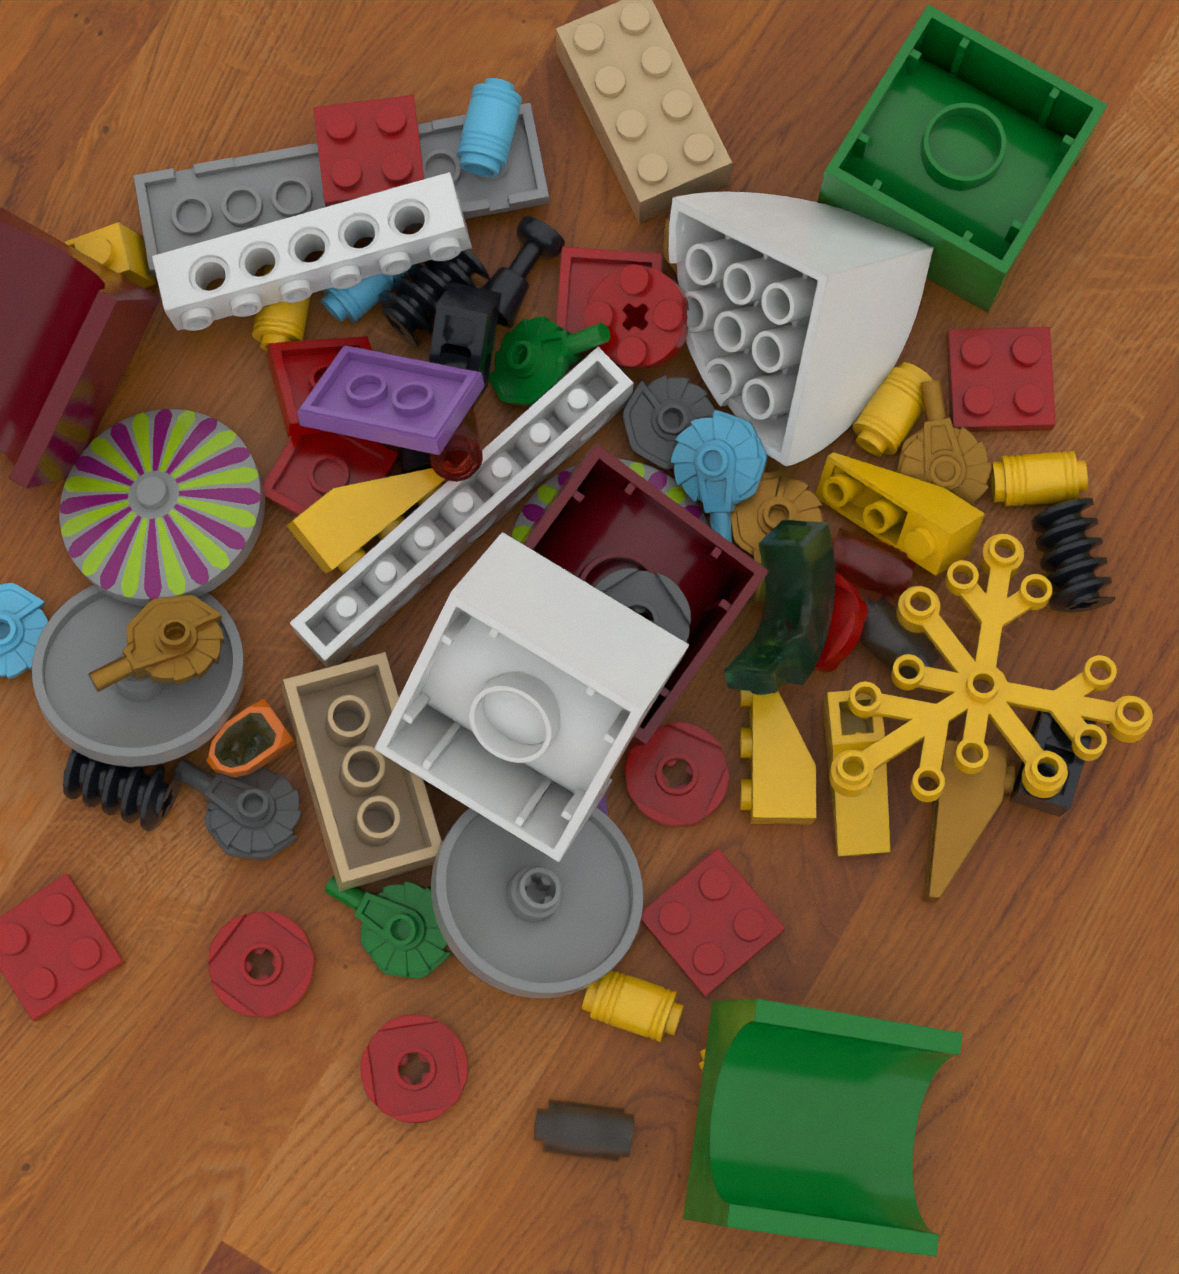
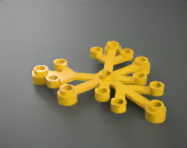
M996 534L985 542L980 556V565L989 576L986 593L977 583L979 578L977 568L969 561L960 560L951 564L945 578V585L949 592L959 596L981 624L975 661L939 615L940 601L938 596L931 589L923 586H914L905 590L900 596L896 609L898 622L908 631L915 633L924 632L954 672L926 667L917 656L905 654L894 662L891 679L894 685L901 690L910 691L921 688L951 695L934 704L882 694L880 689L871 682L864 681L854 685L848 699L849 709L854 715L861 718L877 715L908 722L862 752L858 750H845L839 753L832 762L829 780L833 789L840 795L846 797L860 796L870 787L874 770L924 739L920 765L913 775L911 791L922 802L935 801L941 796L945 786V777L941 772L948 724L967 712L963 738L954 754L956 767L966 774H976L984 768L989 755L988 748L984 743L989 716L1025 763L1021 776L1025 789L1033 796L1050 798L1058 794L1062 789L1068 776L1067 765L1058 754L1044 751L1009 705L1050 713L1072 741V750L1075 755L1085 761H1092L1101 756L1107 744V736L1100 727L1087 724L1084 720L1105 723L1114 738L1121 742L1133 743L1141 740L1146 735L1153 720L1152 710L1147 702L1136 696H1123L1115 702L1086 697L1094 691L1101 692L1107 690L1116 677L1117 669L1115 663L1110 658L1102 655L1091 657L1087 661L1082 673L1054 691L1007 682L1004 674L996 667L1002 628L1029 610L1044 608L1051 597L1052 585L1045 576L1032 574L1022 581L1018 592L1007 598L1010 578L1014 577L1020 570L1024 559V548L1017 538L1008 534ZM995 548H1007L1012 552L1013 556L1009 558L1000 557L995 552ZM959 572L965 573L970 577L971 582L959 584L954 580L953 575ZM1030 586L1039 587L1043 591L1044 596L1041 598L1031 597L1027 593L1026 588ZM914 599H920L925 601L929 608L924 611H918L911 606L910 602ZM903 666H910L916 670L917 676L913 679H906L900 675L899 669ZM1100 667L1107 672L1108 678L1098 680L1092 676L1090 669ZM977 680L989 683L992 690L988 693H980L974 688L973 683ZM866 693L872 696L875 703L871 706H862L856 701L855 697L858 694ZM1130 708L1137 711L1141 720L1136 722L1127 720L1123 715V710ZM1083 736L1093 737L1098 743V748H1085L1081 744L1080 738ZM966 749L975 750L980 755L981 760L976 763H970L963 758L962 751ZM850 762L856 763L861 767L862 773L858 776H849L844 772L843 766ZM1043 763L1049 764L1055 769L1056 775L1044 777L1039 773L1037 766ZM922 777H930L937 783V788L933 791H926L920 787L918 780Z

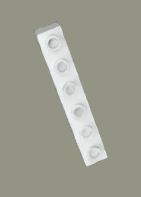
M448 172L152 256L165 313L177 331L182 329L195 331L210 326L215 320L232 315L238 317L254 315L261 311L262 307L282 301L287 303L300 302L309 298L312 293L328 288H350L360 283L362 279L378 274H400L407 271L411 265L432 259L435 261L450 260L458 256L461 251L471 249L472 245L459 196L451 173ZM411 224H424L423 227L414 234L402 233L403 230ZM361 238H374L367 247L353 248L354 244ZM324 251L322 257L317 261L304 262V259L310 253ZM275 265L267 275L254 276L256 271L262 266ZM218 278L225 279L219 288L211 291L205 290L211 281Z

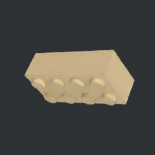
M621 0L556 28V53L638 223L671 210L673 197L712 192L729 184L732 161L653 0Z
M383 652L283 679L281 694L338 891H344L434 865L435 857L442 841L424 780L374 750L399 699L386 653Z

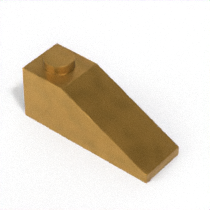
M946 740L941 772L945 777V786L941 796L933 801L923 902L934 903L941 897L1003 801L1004 793H1012L1015 763L1007 762L1008 747L986 745L989 755L984 768L976 774H966L961 772L954 762V754L960 741ZM966 749L962 751L963 758L970 763H976L981 760L980 755L975 750Z

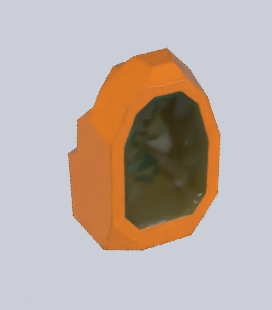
M264 698L247 707L223 724L208 745L206 761L215 772L235 778L254 773L264 765L276 760L294 747L296 743Z

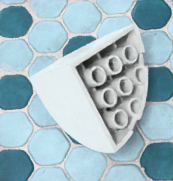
M705 192L673 197L669 221V263H676L678 283L688 300L689 311L687 310L688 319L686 324L688 333L686 343L702 379L720 407L728 405L737 417L751 422L764 446L766 454L786 467L801 462L827 447L856 421L878 387L895 366L909 337L919 309L933 246L847 210L804 199L751 192Z

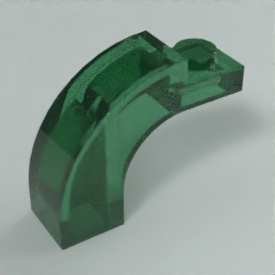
M781 520L758 544L762 565L769 571L765 576L766 594L763 616L752 641L724 669L728 689L747 690L756 695L776 693L784 683L803 685L816 667L828 636L835 597V558L830 526L827 522Z

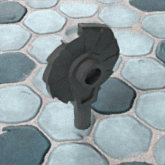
M665 375L654 380L648 386L641 381L622 413L631 450L663 470L674 469L671 457L678 443L675 439L685 429L692 426L691 421L700 418H713L715 408L706 397L708 393L701 387L689 383L690 378L674 377L667 379Z
M182 760L178 764L174 776L181 772V782L204 794L205 801L208 803L205 826L226 855L265 861L298 840L294 830L299 825L303 816L302 810H300V798L298 790L293 791L290 782L282 773L278 776L270 770L260 768L252 774L233 778L220 773L213 776L187 760Z

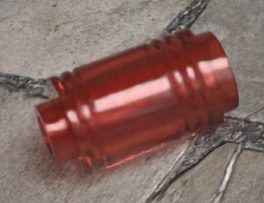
M472 407L452 434L440 455L429 453L433 470L440 477L449 481L458 482L470 478L478 471L482 464L481 442L476 415Z
M839 528L836 537L826 534L817 564L826 566V568L844 576L855 587L877 594L881 593V595H887L890 598H893L895 594L901 596L908 589L916 563L907 558L908 554L895 548L893 545Z

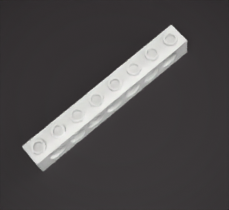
M597 347L290 622L295 634L326 668L339 665L618 414L631 398L634 383Z

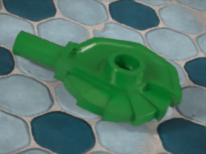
M544 316L531 320L523 319L511 333L507 331L499 352L495 351V371L489 374V379L498 397L506 404L532 406L565 376L566 370H569V365L580 360L579 353L609 342V330L601 322L572 334Z
M332 876L326 885L325 893L356 911L354 916L362 921L361 944L384 974L407 978H425L453 954L446 949L448 945L436 922L431 899V886L425 888L418 883L404 881V884L383 887L384 892L382 893L374 891L365 892L358 887L339 892L335 877Z

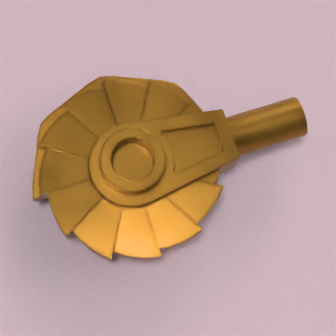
M941 379L922 382L921 389L927 420L924 421V428L904 441L897 473L944 487L967 503L975 506L973 502L980 498L989 487L986 483L990 476L992 461L988 462L987 452L982 440L978 442L974 435L963 426L961 430L953 427L950 416L947 417Z
M789 470L764 472L756 493L736 504L735 511L730 512L732 536L735 545L769 571L747 601L748 604L757 607H764L771 590L774 574L778 572L781 563L787 560L792 563L800 558L807 549L811 551L817 540L819 530H823V520L819 509L822 507V504L808 490V484L800 480L788 478Z
M193 595L152 599L127 625V647L122 649L123 656L88 673L94 688L99 692L134 675L136 680L150 676L152 681L174 682L175 686L186 683L195 677H198L200 680L210 670L213 663L218 664L221 644H225L222 630L218 625L219 621L222 620V615Z

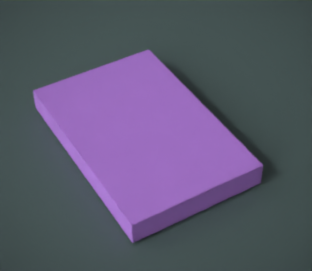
M344 345L297 411L300 426L440 455L484 388V381L481 372Z

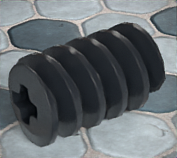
M469 249L461 251L458 256L450 260L435 261L432 259L424 261L426 267L418 263L411 265L408 269L411 281L401 276L393 281L397 295L387 290L378 295L384 317L395 331L414 348H417L420 344L413 331L418 328L429 335L433 333V327L428 317L431 314L435 316L437 302L452 282L476 287L472 278L475 273L486 280L490 279L483 264Z
M1078 498L1051 505L1036 515L1031 521L1033 530L1043 533L1036 539L1037 550L1048 553L1042 557L1040 564L1042 570L1053 572L1047 579L1051 582L1052 591L1058 592L1049 599L1050 608L1055 611H1088L1103 607L1116 600V597L1100 596L1099 594L1101 589L1112 584L1111 577L1095 576L1094 572L1108 564L1107 558L1090 555L1091 550L1103 544L1102 538L1087 537L1085 533L1087 530L1098 525L1097 518L1082 517L1081 515L1082 511L1094 505L1093 498Z
M72 749L64 770L63 793L66 798L71 800L77 799L82 795V800L85 806L96 807L101 803L102 810L107 815H115L121 810V818L126 823H134L140 818L142 829L153 831L160 825L173 807L181 786L182 775L181 772H178L168 784L164 782L165 766L159 764L149 776L145 774L146 766L130 768L106 764L90 759Z

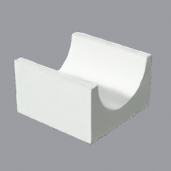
M502 532L451 591L374 750L560 862L612 782L610 776L652 704L681 661L689 644Z

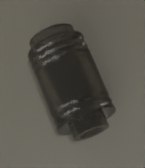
M884 596L877 603L870 597L865 600L868 607V617L864 622L858 642L885 668H888L890 672H892L896 659L905 654L917 656L926 667H932L942 656L934 649V644L924 632H911L900 624L896 615L897 608L890 601H887ZM903 666L899 669L900 675L906 679H913L917 676L916 670L910 666Z
M549 1099L547 1109L537 1108L533 1140L543 1142V1153L549 1152L551 1154L556 1153L558 1155L590 1159L598 1158L599 1160L604 1159L606 1161L618 1162L619 1157L629 1158L633 1137L634 1115L625 1114L624 1108L621 1107L615 1108L613 1106Z

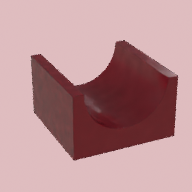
M0 207V451L14 465L9 479L27 489L67 479L76 461L91 443L161 297Z
M598 444L577 463L520 542L594 588L608 575L622 569L633 568L639 569L638 571H648L652 574L657 572L668 577L680 588L686 597L691 611L689 637L686 642L689 644V647L625 750L648 743L769 572ZM646 613L641 615L650 621V618Z

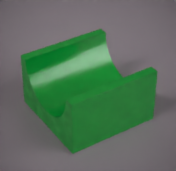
M928 4L824 171L817 202L847 210L933 246L926 278L988 313L1057 191L1073 166L1078 164L1108 104Z
M762 999L712 1001L683 1219L730 1228L937 1257L939 1234L932 1232L926 1226L919 1213L913 1185L914 1139L920 1109L927 1089L939 1068L948 1059L960 1055L963 1033Z

